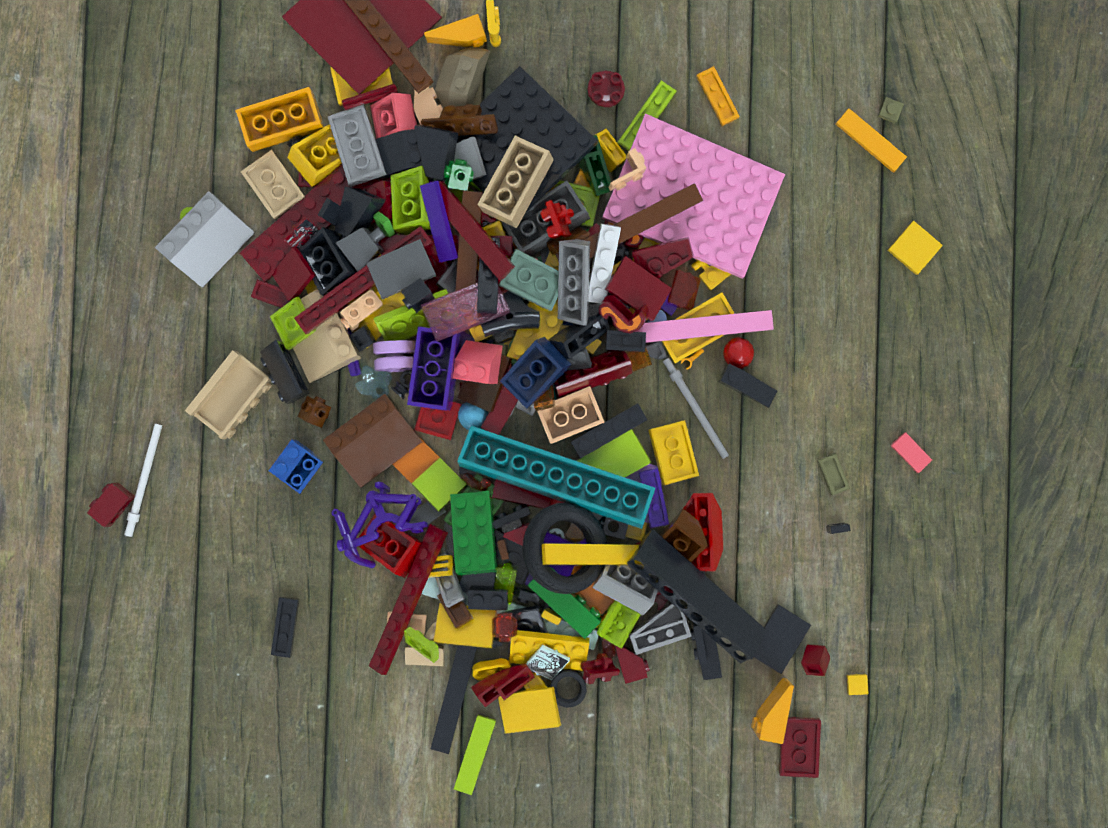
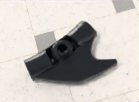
M508 291L498 297L497 314L486 313L482 320H480V324L485 337L511 330L539 329L540 311L528 307L523 302L521 296Z

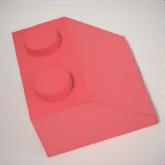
M391 93L370 105L376 139L400 131L414 129L415 125H417L411 94Z
M466 340L455 358L453 379L498 384L503 345Z

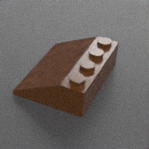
M386 394L382 395L323 439L332 454L360 488L423 442L390 396Z

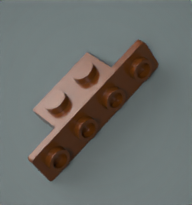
M449 105L443 108L439 118L422 119L420 122L421 125L458 132V136L498 132L495 115H481L482 109L480 105Z

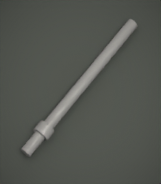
M667 358L663 363L670 372V378L673 382H676L722 459L726 458L729 454L683 381V375L680 370L675 368L671 359Z

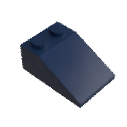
M542 337L530 345L500 382L528 409L562 376L571 363L545 337Z

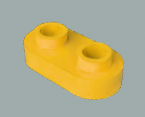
M504 658L480 661L472 667L473 677L477 680H483L496 672L510 668L511 665Z

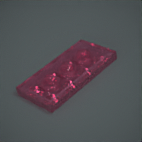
M478 283L422 304L421 309L436 342L510 313V309L499 286L497 314L477 313Z

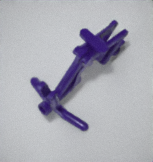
M375 482V487L379 489V492L372 490L367 493V503L352 531L346 521L345 514L338 509L332 510V515L343 537L342 540L337 541L338 550L340 552L344 551V555L350 561L364 567L374 568L376 563L360 557L357 546L378 539L379 533L377 528L387 521L394 522L396 529L401 532L411 530L412 533L423 532V528L428 527L427 522L409 523L418 505L422 502L421 498L415 494H386L390 492V487L383 482ZM381 503L406 504L401 515L398 516L393 513H386ZM373 508L377 518L367 528L366 535L357 538Z

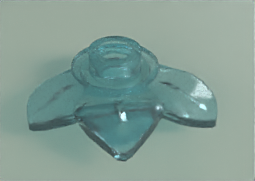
M364 366L361 373L363 381L355 384L357 390L363 395H371L376 400L384 394L388 395V385L392 380L391 372H377L371 367ZM376 388H381L383 392L381 394L376 393Z

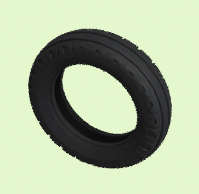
M558 503L544 508L530 521L523 538V558L530 575L539 585L551 592L572 594L582 591L593 584L600 576L605 565H582L576 573L570 576L557 574L549 565H543L542 544L547 531L559 521H568L582 531L587 544H607V540L600 522L591 512L575 504Z

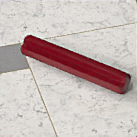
M391 84L343 99L342 105L345 110L381 100L391 93H398L395 84Z

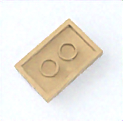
M272 150L241 171L274 219H277L305 197Z

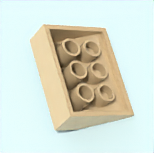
M316 290L303 297L301 301L305 309H307L323 296L319 290ZM337 312L315 328L316 331L293 347L309 383L347 366L353 361L361 359L359 351L349 337L348 329L340 322L342 318L340 312Z

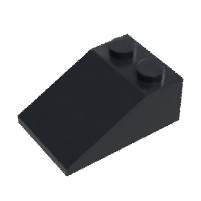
M414 129L400 131L375 139L387 174L375 179L389 178L391 175L423 166Z

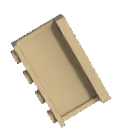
M232 350L185 411L219 435L220 439H230L236 432V426L239 423H243L248 417L247 412L258 405L260 402L259 397L262 393L269 391L272 386L271 380L266 373L238 351Z

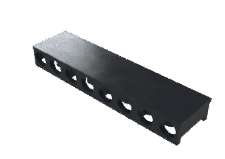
M654 529L643 536L642 542L631 559L627 561V564L740 664L753 659L767 630ZM634 560L641 562L644 567L636 565ZM649 573L656 575L658 580L652 579ZM664 586L672 589L673 593L667 592ZM678 599L684 600L687 606L682 605ZM693 612L700 614L702 618L695 617ZM707 625L715 627L716 631L710 630ZM721 638L728 639L731 644L725 643ZM736 650L743 652L744 656L738 655Z

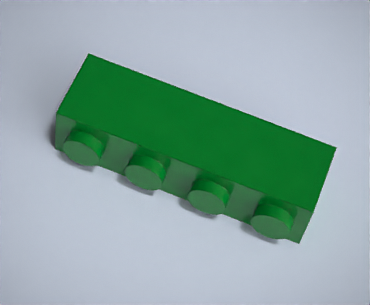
M534 579L528 584L541 599L584 639L601 623V613L595 607L590 608L586 604L587 600L581 594L551 592L539 585Z

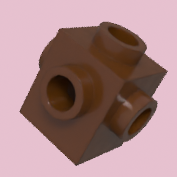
M307 396L301 405V410L297 417L322 428L329 416L331 407L325 404L326 400L321 397L315 396V398Z

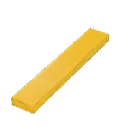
M542 544L543 565H628L627 561L631 559L639 545ZM634 560L636 565H643L641 562Z

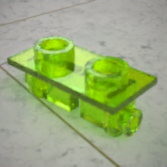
M505 563L502 568L497 567L494 589H508V604H511L517 570H513L510 563Z

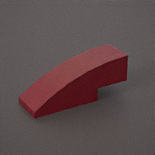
M526 664L517 665L484 678L473 685L471 689L484 707H487L500 696L503 700L507 699L534 679L535 676Z

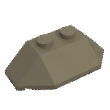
M470 46L446 56L435 88V93L443 108L449 105L465 106L473 104L490 50Z

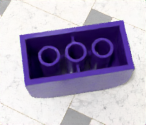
M418 326L407 405L439 410L451 409L456 386V379H453L454 363L456 356L461 350L460 333Z

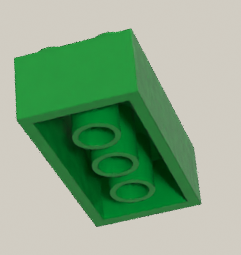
M490 492L450 494L455 573L457 575L497 572Z

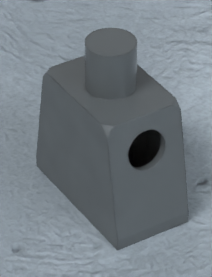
M377 227L372 233L367 228H360L336 244L355 269L359 271L367 265V262L376 259L384 251L379 241L386 234L380 227Z

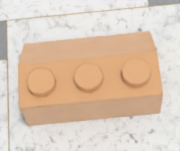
M591 387L536 408L550 444L604 423Z

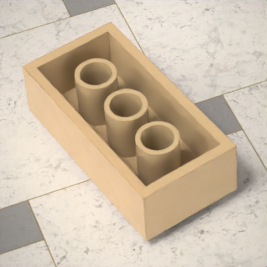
M515 136L477 204L482 212L517 228L554 160L550 151Z

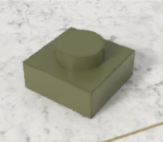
M886 97L878 117L896 123L904 104Z

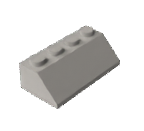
M579 239L559 241L558 319L583 326L587 325L589 310L590 241Z

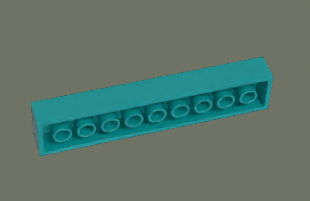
M474 426L470 427L457 460L459 467L564 503L581 506L588 511L640 529L643 528L655 492L654 487Z

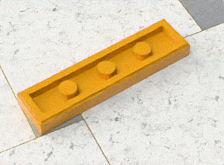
M850 108L837 121L836 125L893 173L907 158L906 155Z

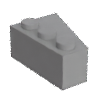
M669 603L630 633V639L636 655L692 637L684 613L672 603Z

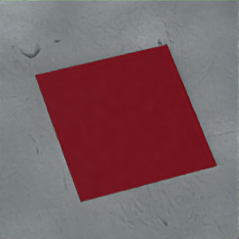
M299 0L282 16L358 94H361L393 64L392 60L344 0ZM369 0L408 49L424 35V32L429 31L442 19V16L425 0Z

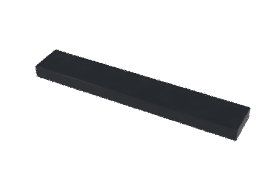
M457 646L431 750L446 754L450 752L477 647Z

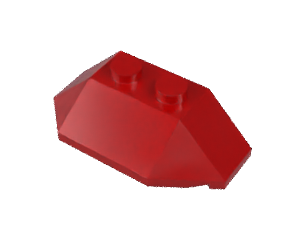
M693 493L683 509L699 521L708 545L691 563L700 571H716L723 552L722 510L713 493Z

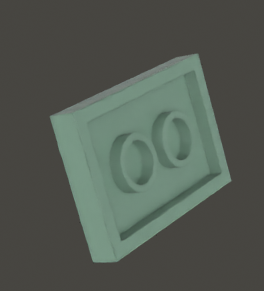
M515 249L510 258L515 267L503 280H500L498 285L548 311H552L558 298L559 271Z

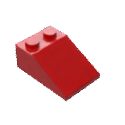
M376 514L373 515L359 537L366 535L367 528L377 518ZM384 522L377 528L379 533L378 539L358 547L392 573L406 578L422 542L406 531L401 532L397 530L396 524L393 522Z

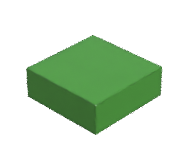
M379 211L373 215L377 226L384 231L386 236L391 237L395 234L391 222Z

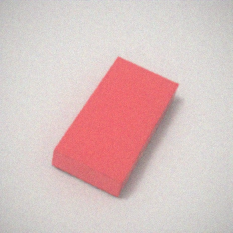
M906 432L890 445L916 473H920L932 461Z

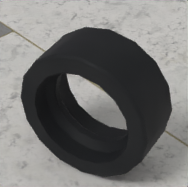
M562 669L552 679L550 687H554L557 704L566 708L579 705L584 700L587 692L583 675L577 670ZM564 677L575 678L580 685L578 695L572 699L562 698L557 691L558 682Z

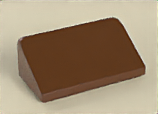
M578 227L571 230V235L567 238L560 236L546 244L552 256H555V254L559 253V241L584 240L589 237L590 233Z

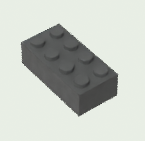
M568 181L545 194L523 216L517 228L502 222L508 234L513 236V242L519 251L532 257L546 248L547 242L555 239L549 237L546 231L548 227L553 225L552 220L546 222L540 214L547 207L546 202L552 200L553 203L565 205L566 209L574 211V216L570 218L571 224L568 225L570 231L591 219Z

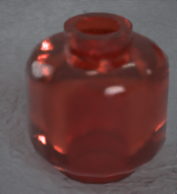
M497 613V616L492 619V635L499 638V642L511 641V637L517 635V618L512 616V613Z

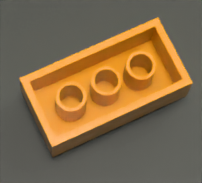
M310 87L236 110L246 145L252 152L289 141L290 139L293 140V137L295 138L298 135H309L324 128L314 93Z

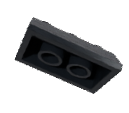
M322 227L299 249L316 275L313 281L322 296H325L358 272L336 244L341 240L339 234L325 227Z
M275 340L260 351L262 355L260 358L265 368L268 367L271 373L269 378L273 385H277L279 389L277 394L282 402L285 401L286 404H291L310 394L289 350H286L283 342Z

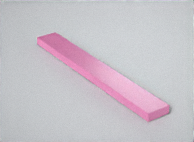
M772 310L650 322L644 323L635 332H646V343L767 331L774 328Z

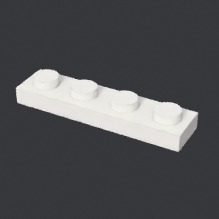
M607 224L600 225L589 280V302L601 304L604 297L608 294L605 287L611 279L621 227Z

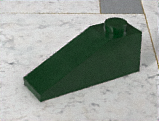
M598 140V144L578 163L595 196L612 192L608 188L611 179Z

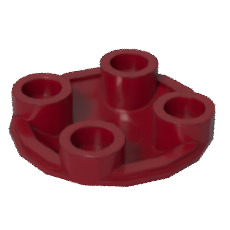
M605 70L595 72L588 82L587 90L593 103L607 108L615 106L622 100L625 86L619 73Z

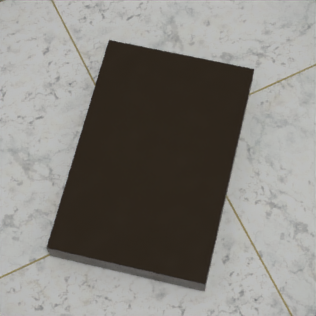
M501 354L498 384L463 380L457 398L488 412H493L503 385L500 380L508 372L512 358Z

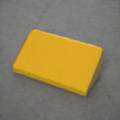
M606 128L595 135L598 137L609 172H612L626 161V154Z

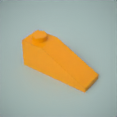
M478 14L424 32L427 43L459 47L473 46L475 48L487 42Z

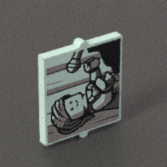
M542 645L527 661L526 665L537 675H542L552 680L570 661V658L559 653L558 650Z

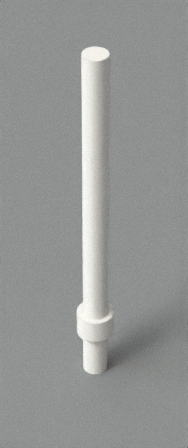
M154 425L131 512H128L126 536H133L136 522L139 521V510L163 425Z

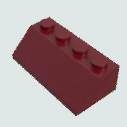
M608 351L591 357L592 365L590 368L565 371L554 383L559 398L587 387L592 389L599 385H607L610 381L626 378L633 373L628 355L625 351Z

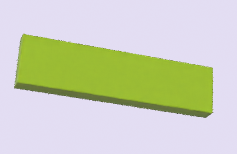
M661 80L619 139L618 144L627 151H630L645 114L658 119L677 91Z
M478 714L454 790L472 795L496 720Z

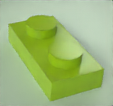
M410 626L404 631L405 642L433 663L439 659V647L434 641H429L419 630H414Z

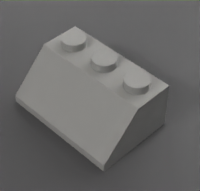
M605 565L592 587L641 615H644L654 604L658 591L629 565ZM649 573L652 579L658 580L656 575Z

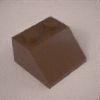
M684 509L664 528L660 535L690 562L708 545L699 521Z

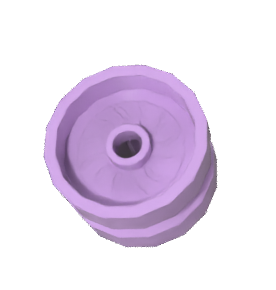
M400 340L373 343L374 354L386 356L374 360V370L387 372L412 370L414 357L404 355L415 352V341Z

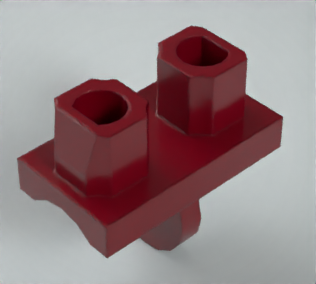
M599 653L596 660L584 661L580 665L584 671L583 679L587 684H594L596 678L608 682L611 681L612 676L619 675L620 673L619 668L615 667L612 658H607L605 653Z

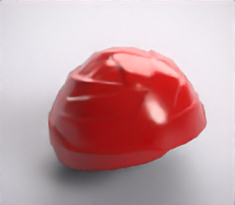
M740 337L733 338L725 345L723 357L727 364L742 369L752 362L754 349L748 340Z

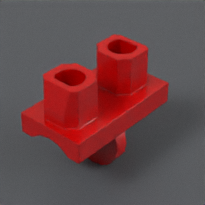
M552 200L546 202L547 207L540 212L544 221L549 222L552 220L553 225L546 230L548 236L551 238L560 236L567 238L571 235L568 225L571 224L570 218L574 216V211L566 209L565 205L553 203Z

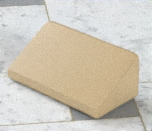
M406 645L405 665L444 666L445 646H438L439 659L433 663L410 645Z

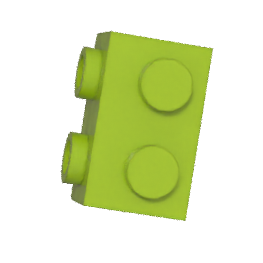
M615 600L609 606L607 615L599 624L596 634L622 649L641 614Z

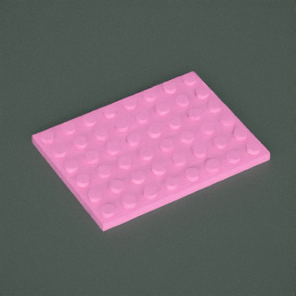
M645 114L630 149L636 148L637 152L643 155L646 166L644 176L638 181L633 182L631 180L627 182V185L618 191L616 189L613 190L602 219L616 224L695 183L703 199L702 202L639 233V235L660 244L689 237L694 254L693 258L743 279L785 174ZM627 159L619 178L633 171Z

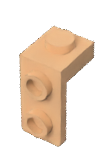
M636 148L628 151L626 159L633 171L611 182L608 187L610 191L614 189L618 191L624 188L627 182L631 180L633 182L638 181L644 176L643 174L646 170L643 155L637 152Z
M370 289L340 312L342 317L340 322L346 329L350 328L354 331L359 327V323L380 308L383 303L374 291Z

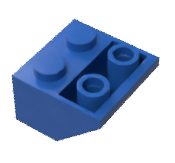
M291 440L269 469V472L301 494L323 464V461L298 440Z

